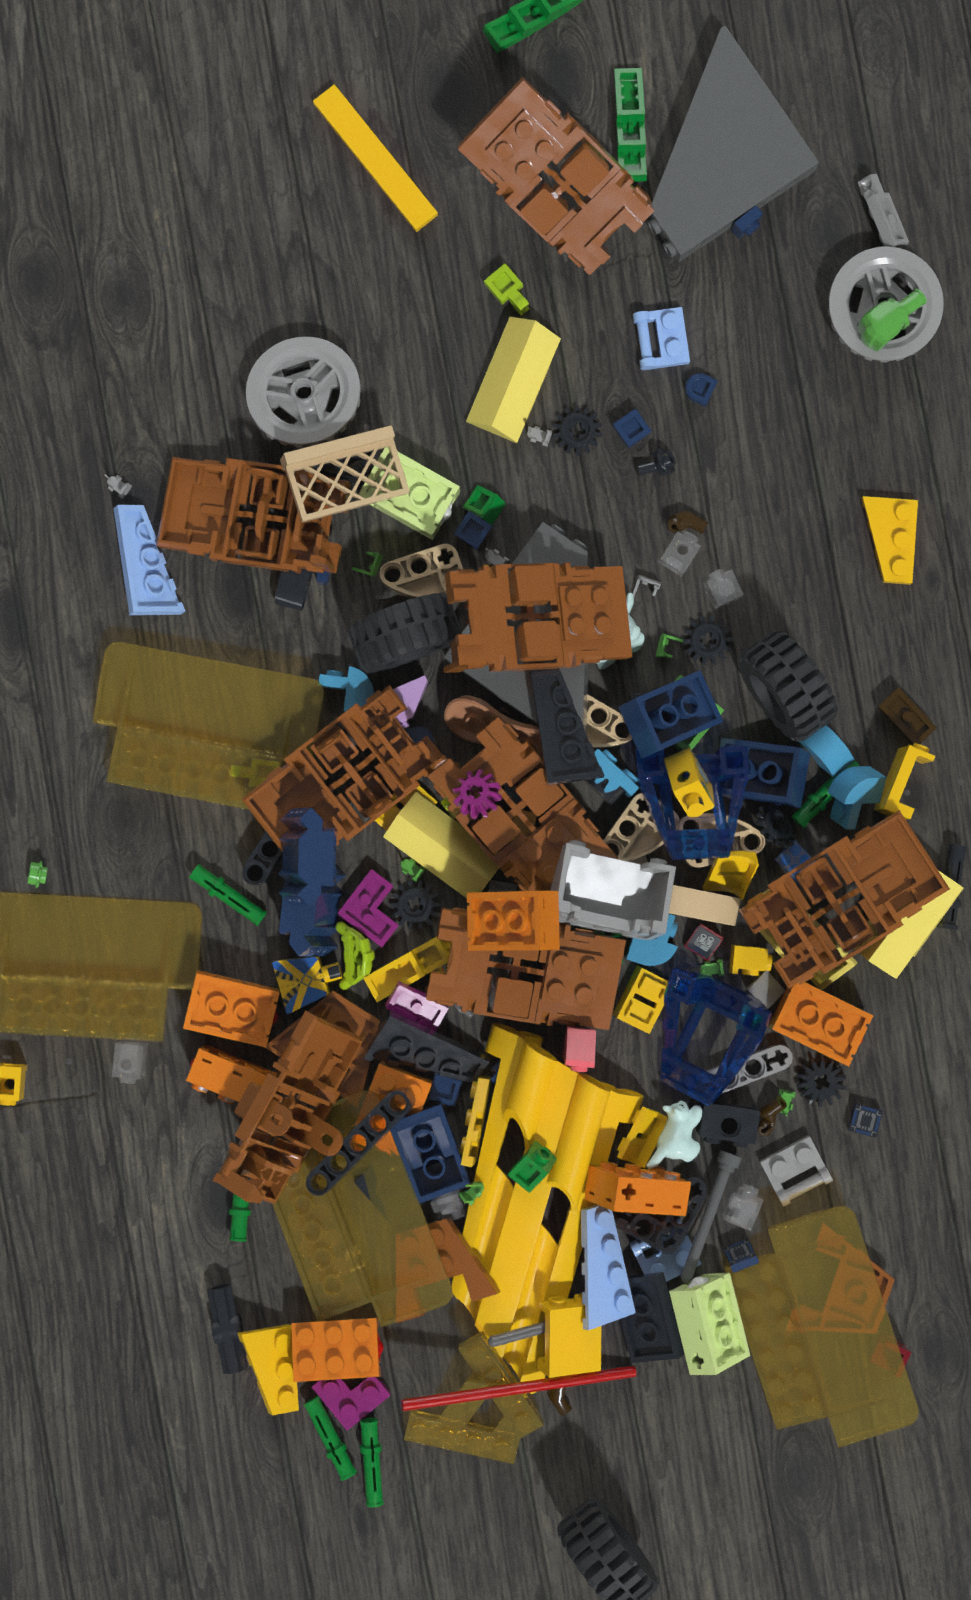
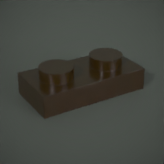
M899 687L877 706L912 745L914 743L921 744L937 729Z

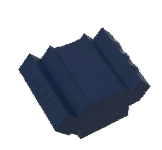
M292 808L280 819L289 830L279 838L283 843L282 870L278 874L288 884L278 893L291 905L310 906L321 895V886H335L337 832L335 828H323V819L312 808Z
M337 864L335 886H321V895L310 906L291 905L284 898L282 900L279 931L280 934L290 935L289 944L298 956H327L338 947L331 935L337 931L335 928L338 923L337 913L339 912L340 898L344 895L337 886V883L346 875Z

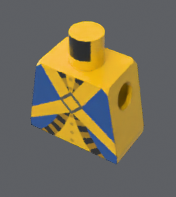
M320 956L283 959L272 962L287 1014L330 994L328 982L342 979L339 963L336 962L322 966Z

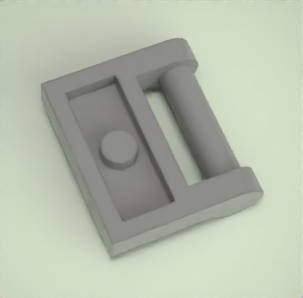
M809 1135L759 1160L783 1207L790 1204V1200L822 1183L827 1185L833 1181ZM813 1166L816 1167L817 1174L786 1190L783 1189L781 1183Z

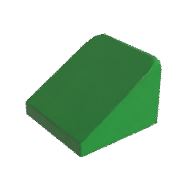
M477 485L463 508L492 525L504 508L505 502L497 494Z

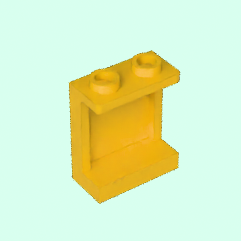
M914 743L913 745L898 748L886 778L880 803L875 805V811L890 816L900 810L906 820L911 819L914 808L899 803L915 761L921 764L934 761L935 756L929 753L930 749L928 747Z
M582 1293L576 1294L574 1298L550 1297L549 1301L539 1302V1309L545 1312V1357L538 1358V1369L549 1378L601 1371V1326L591 1330L583 1329V1319H586L585 1305L582 1304Z

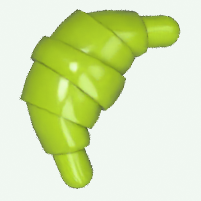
M339 921L335 928L342 935L341 940L344 942L345 963L344 978L339 982V986L341 989L346 990L370 974L375 952L371 949V943L368 938H365L359 931L350 928L344 922Z

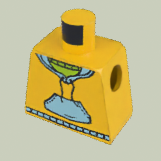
M689 747L664 758L672 790L687 816L698 817L705 811L712 809L715 806L712 784L691 748ZM682 773H690L689 779L683 778Z

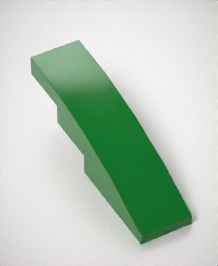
M524 0L510 7L507 14L485 24L482 31L496 53H499L547 26L584 0Z
M642 68L614 69L617 162L633 177L634 182L646 181L645 106Z

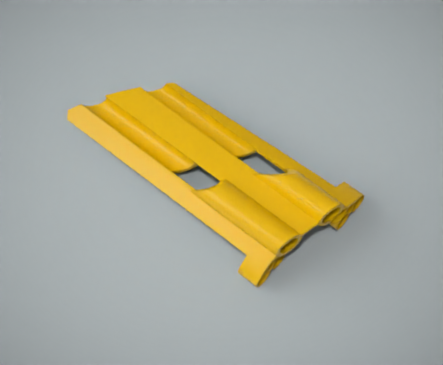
M498 1023L492 1024L485 1047V1052L500 1058L501 1061L474 1182L480 1181L484 1184V1190L482 1195L474 1200L472 1206L469 1204L463 1237L501 1292L471 1301L463 1274L454 1276L451 1286L452 1293L469 1310L474 1318L476 1328L487 1342L492 1335L544 1322L545 1312L539 1309V1302L549 1301L550 1297H564L568 1299L583 1248L581 1240V1209L595 1205V1203L584 1199L589 1165L600 1166L601 1162H608L619 1122L634 1124L631 1121L637 1109L640 1110L644 1098L638 1092L618 1089L608 1083L600 1082L586 1073L571 1071L570 1067L559 1062L556 1057L541 1047L543 1037L531 1032L517 1031L512 1027ZM510 1118L517 1121L523 1133L525 1141L524 1155L531 1144L537 1141L549 1149L557 1158L549 1174L530 1193L516 1182L515 1186H513L506 1174L497 1165ZM552 1187L562 1190L570 1201L559 1244H557L551 1233L541 1223ZM545 1333L491 1347L501 1360L504 1358L512 1366L520 1382L545 1378V1374L538 1369V1358L545 1357Z

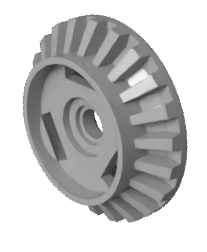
M875 247L852 257L836 275L828 296V316L831 318L832 329L838 334L840 342L843 345L846 344L852 353L864 356L865 359L870 361H900L910 355H914L932 339L943 315V292L934 271L923 259L914 253L896 247ZM896 277L903 281L912 292L916 288L921 290L926 297L927 303L908 315L910 323L904 329L905 336L890 340L882 350L875 352L863 344L860 339L861 335L858 325L863 315L878 305L879 299L892 298L899 302L908 296L892 280ZM854 286L863 288L857 313L850 312L849 302Z
M295 337L272 346L255 362L247 380L246 400L256 425L270 439H276L280 444L286 446L287 444H292L297 448H303V445L314 446L324 440L329 442L334 439V435L338 432L342 433L346 429L348 422L353 421L356 416L355 411L360 405L361 384L354 363L341 348L320 338ZM305 367H310V368H311V369H308V370H305V371H302V372H299V373H296V374H293V375L284 377L287 373H289V372H291V371H293V370H296V369H299V368H305ZM309 387L312 392L308 398L301 399L296 396L298 389ZM332 389L340 390L339 400L331 413L327 412ZM279 406L297 422L294 425L286 423L278 418L273 411Z

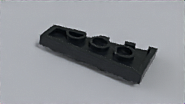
M560 669L531 672L547 785L604 778L603 770L599 766L595 751L588 740L584 725L577 714L573 699Z
M389 1011L363 1053L364 1060L373 1061L377 1059L387 1061V1065L396 1067L401 1064L414 1067L415 1071L424 1073L426 1070L438 1072L443 1077L471 1083L473 1081L477 1082L489 1063V1056L393 1011Z

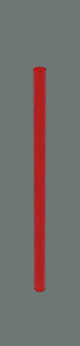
M633 1365L402 1399L401 1408L402 1411L631 1378L636 1377V1368Z

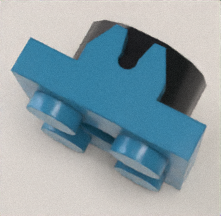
M599 749L595 751V756L605 776L604 778L584 781L610 805H613L622 794L627 798L632 796L639 789L635 784L638 779L627 769L621 771L615 765L617 759L606 749L603 752Z

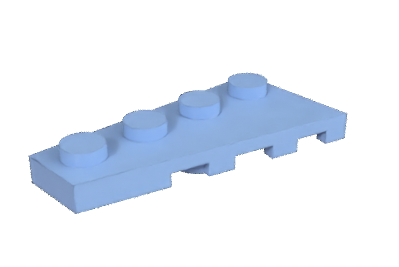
M117 505L114 508L129 615L183 614L185 612L182 602L179 603L175 590L177 588L173 578H169L165 568L166 561L163 553H159L155 540L157 538L144 505Z
M597 1204L581 1209L582 1247L585 1248V1262L582 1263V1275H585V1292H582V1304L585 1305L586 1319H583V1329L591 1330L636 1312L613 1212Z

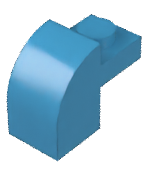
M350 666L348 677H343L344 672L327 670V675L320 674L318 685L320 688L346 691L344 712L356 703L360 707L367 703L365 700L375 693L374 687L367 675L361 670Z
M827 725L806 740L796 741L834 779L855 760L846 745Z
M870 766L851 767L841 772L834 779L828 790V793L835 797L830 818L846 830L855 829L862 804L880 803L887 777Z
M668 915L666 934L653 940L631 938L625 959L647 966H655L668 961L678 947L667 943L669 937L674 938L678 927V922L674 921L675 916Z

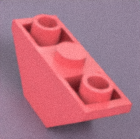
M566 1026L562 1057L565 1065H569L571 1071L587 1072L588 1067L594 1068L595 1028Z

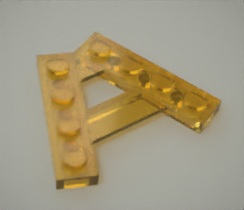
M483 1331L459 1344L458 1350L473 1370L459 1391L518 1382L496 1349L488 1344V1338ZM526 1393L492 1398L504 1415L495 1428L469 1422L485 1399L449 1404L440 1416L410 1410L404 1440L514 1464L519 1440L542 1427L544 1419Z

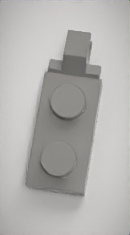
M870 174L859 181L861 195L867 201L868 211L876 223L881 243L885 247L903 248L908 245L909 240L889 193H884L877 174Z

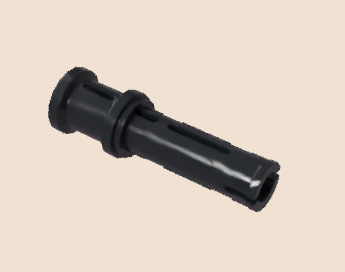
M949 844L944 875L960 885L967 847ZM959 896L938 923L937 928L958 930V925H956L958 908L962 905Z

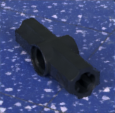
M222 1284L208 1288L207 1293L213 1318L211 1319L212 1336L214 1343L218 1344L223 1374H234L248 1368L246 1352L237 1334L244 1332L241 1315L237 1313L232 1284Z

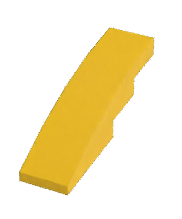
M436 936L364 977L363 979L376 1002L391 995L398 981L409 985L434 971L438 966L441 967L448 963L452 941L440 940Z

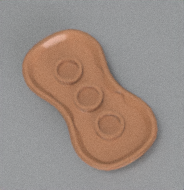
M461 696L447 705L444 712L445 723L460 738L482 744L476 737V734L499 716L505 724L508 723L519 735L517 738L521 743L527 740L543 759L538 726L508 718L484 700L474 696ZM539 763L532 770L539 767L545 770V768L542 766L541 763Z

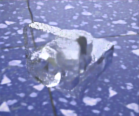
M459 1190L431 1199V1205L434 1213L437 1214L438 1220L448 1217L455 1220L466 1216L462 1199L459 1196Z

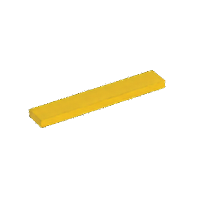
M335 84L313 101L317 110L416 232L438 216L435 208Z

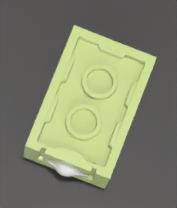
M387 447L384 448L377 461L388 466L391 455ZM398 452L410 493L370 505L433 540L442 523L450 518L452 506L460 494V486ZM392 464L390 469L395 471L394 465ZM374 466L368 478L379 483L385 471ZM387 474L381 486L390 491L401 489L398 479ZM364 483L359 495L363 498H369L376 488ZM378 491L377 494H376V496H377V495H380V494H384V493L381 492V491Z
M730 1273L703 1274L695 1277L689 1283L669 1291L690 1375H717L750 1356Z

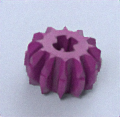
M478 770L474 777L471 771H467L466 776L468 779L464 781L462 778H458L457 782L461 787L453 788L454 795L458 796L453 802L456 806L461 807L460 812L463 815L470 812L471 818L476 819L480 812L484 818H487V809L490 808L493 811H497V806L493 802L502 800V796L497 793L501 786L498 782H494L495 778L491 773L485 776L482 770ZM480 790L479 794L481 796L475 799L474 792Z

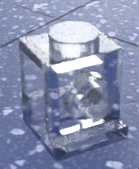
M677 531L658 563L682 577L701 547L697 543L699 539L688 531H684L683 534ZM677 547H686L687 554L680 555L677 552Z
M743 1183L737 1193L733 1192L727 1205L730 1211H723L722 1213L724 1220L751 1231L764 1201L758 1195L759 1190Z

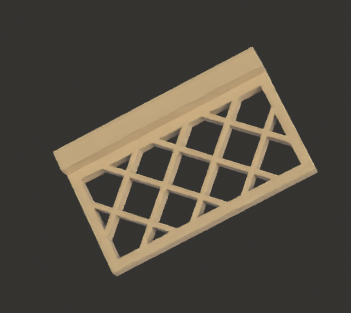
M392 425L283 454L280 462L283 471H286L301 523L410 493L393 438L395 434ZM388 447L391 460L388 466H385L373 459L377 450ZM372 452V454H371L370 456H368V455H366V454H364V453ZM357 455L367 461L361 474L346 466L350 457ZM345 459L344 463L337 460ZM332 463L341 468L334 481L319 473L324 464ZM370 463L385 471L379 483L364 476ZM392 464L394 465L395 471L390 469ZM319 465L317 471L311 468ZM305 470L314 475L307 488L296 482L294 472ZM343 470L358 478L352 491L337 483ZM387 474L398 479L401 489L390 491L381 486ZM316 478L331 485L325 498L310 490ZM361 480L376 488L371 497L363 498L355 493ZM334 487L349 495L345 504L338 506L328 500ZM299 490H301V491L304 492V495H303L302 498H301V495H300V491H299ZM378 491H381V492L384 493V494H380V495H377V496H376V494H377ZM307 494L322 502L317 512L306 514L303 502ZM352 497H353L354 499L358 500V501H354V502L349 503ZM325 504H326L327 506L331 507V508L322 510V509L324 508Z

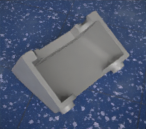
M571 840L562 846L550 891L559 892L560 923L641 940H653L666 934L676 867L667 865V861L656 858L650 859V863L641 865L591 854V850L586 848V843Z

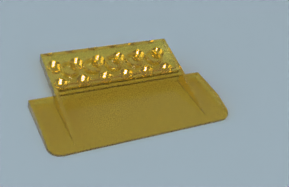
M114 642L106 648L93 718V723L117 728L106 782L249 810L241 799L268 779L266 776L280 766L282 768L284 758L318 733L324 689L317 680L134 644ZM309 744V745L306 746V748H307V750L310 752V754L314 757V752H313L312 749L310 748V744Z
M0 892V1033L164 1042L169 988L192 990L197 970L200 967L201 910L195 904L182 902Z
M363 1090L337 1100L333 1103V1108L326 1122L337 1128L342 1133L344 1139L380 1103V1100L374 1092L369 1090ZM381 1115L375 1116V1124L379 1128H385V1118ZM391 1131L333 1189L321 1196L311 1194L306 1188L307 1176L326 1157V1155L311 1147L298 1172H293L292 1176L289 1177L276 1203L272 1205L317 1322L372 1302L379 1323L383 1327L426 1313L449 1303L453 1296L452 1286ZM326 1134L322 1141L327 1146H330L333 1143V1138ZM357 1134L355 1137L357 1146L365 1148V1138ZM340 1154L336 1155L338 1166L345 1168L347 1164L345 1157ZM317 1174L316 1180L318 1185L326 1187V1178L321 1174ZM362 1174L365 1177L370 1200L354 1183Z
M836 1206L770 1226L768 1232L775 1252L758 1256L759 1263L735 1273L732 1272L729 1264L724 1267L725 1272L731 1275L743 1328L776 1429L829 1417L839 1448L909 1426L916 1421L919 1408L856 1215L852 1209L847 1206Z

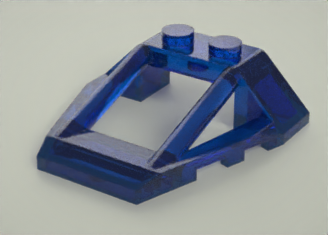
M747 746L719 747L715 754H694L712 784L715 803L713 810L717 828L698 830H676L669 786L671 783L664 758L671 755H664V749L641 758L636 749L637 779L671 859L728 858L750 774ZM682 773L683 778L686 777V780H688L690 773ZM733 779L728 819H726L720 782ZM653 783L659 787L661 807Z
M675 967L672 970L664 993L666 1018L663 1019L665 1047L662 1048L661 1082L709 1106L722 1094L756 1051L763 1040L772 1013L760 999L708 975ZM683 1002L687 1005L695 1004L676 1043L680 1003ZM706 1007L738 1022L736 1026L737 1031L715 1075L682 1059Z

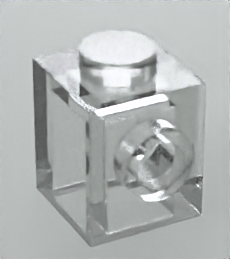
M723 568L712 572L708 575L709 580L703 585L714 610L732 603L744 595L732 569L724 572Z
M116 1042L112 1077H119V1082L130 1084L136 1083V1079H142L145 1076L148 1043Z

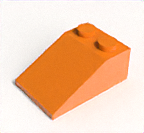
M380 1061L355 1127L390 1092L401 1087L410 1089L415 1095L416 1100L414 1107L405 1117L422 1111L432 1085V1080ZM396 1095L394 1098L395 1105L398 1108L404 1109L406 1106L404 1097ZM381 1115L375 1116V1124L379 1128H385V1118ZM390 1131L373 1149L400 1159ZM357 1134L355 1142L366 1146L365 1138Z

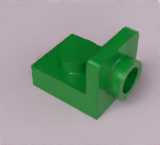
M534 1141L527 1153L511 1168L508 1176L530 1193L549 1174L557 1158L549 1149Z

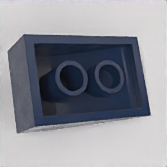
M700 670L619 706V710L641 758L724 722Z
M721 738L712 786L713 793L774 805L801 808L810 753L799 747Z
M442 1104L404 1117L391 1130L417 1204L461 1189L466 1184H471L472 1179L467 1166L461 1165L463 1155L460 1152L459 1145Z

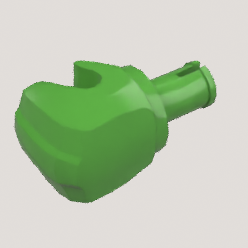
M916 288L899 302L890 298L866 312L858 325L861 335L860 339L863 344L875 352L882 350L901 329L903 330L909 326L908 315L927 303L925 295Z

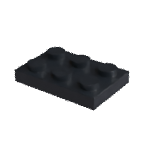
M664 1272L627 1276L636 1313L621 1318L620 1321L631 1363L680 1359L685 1354Z

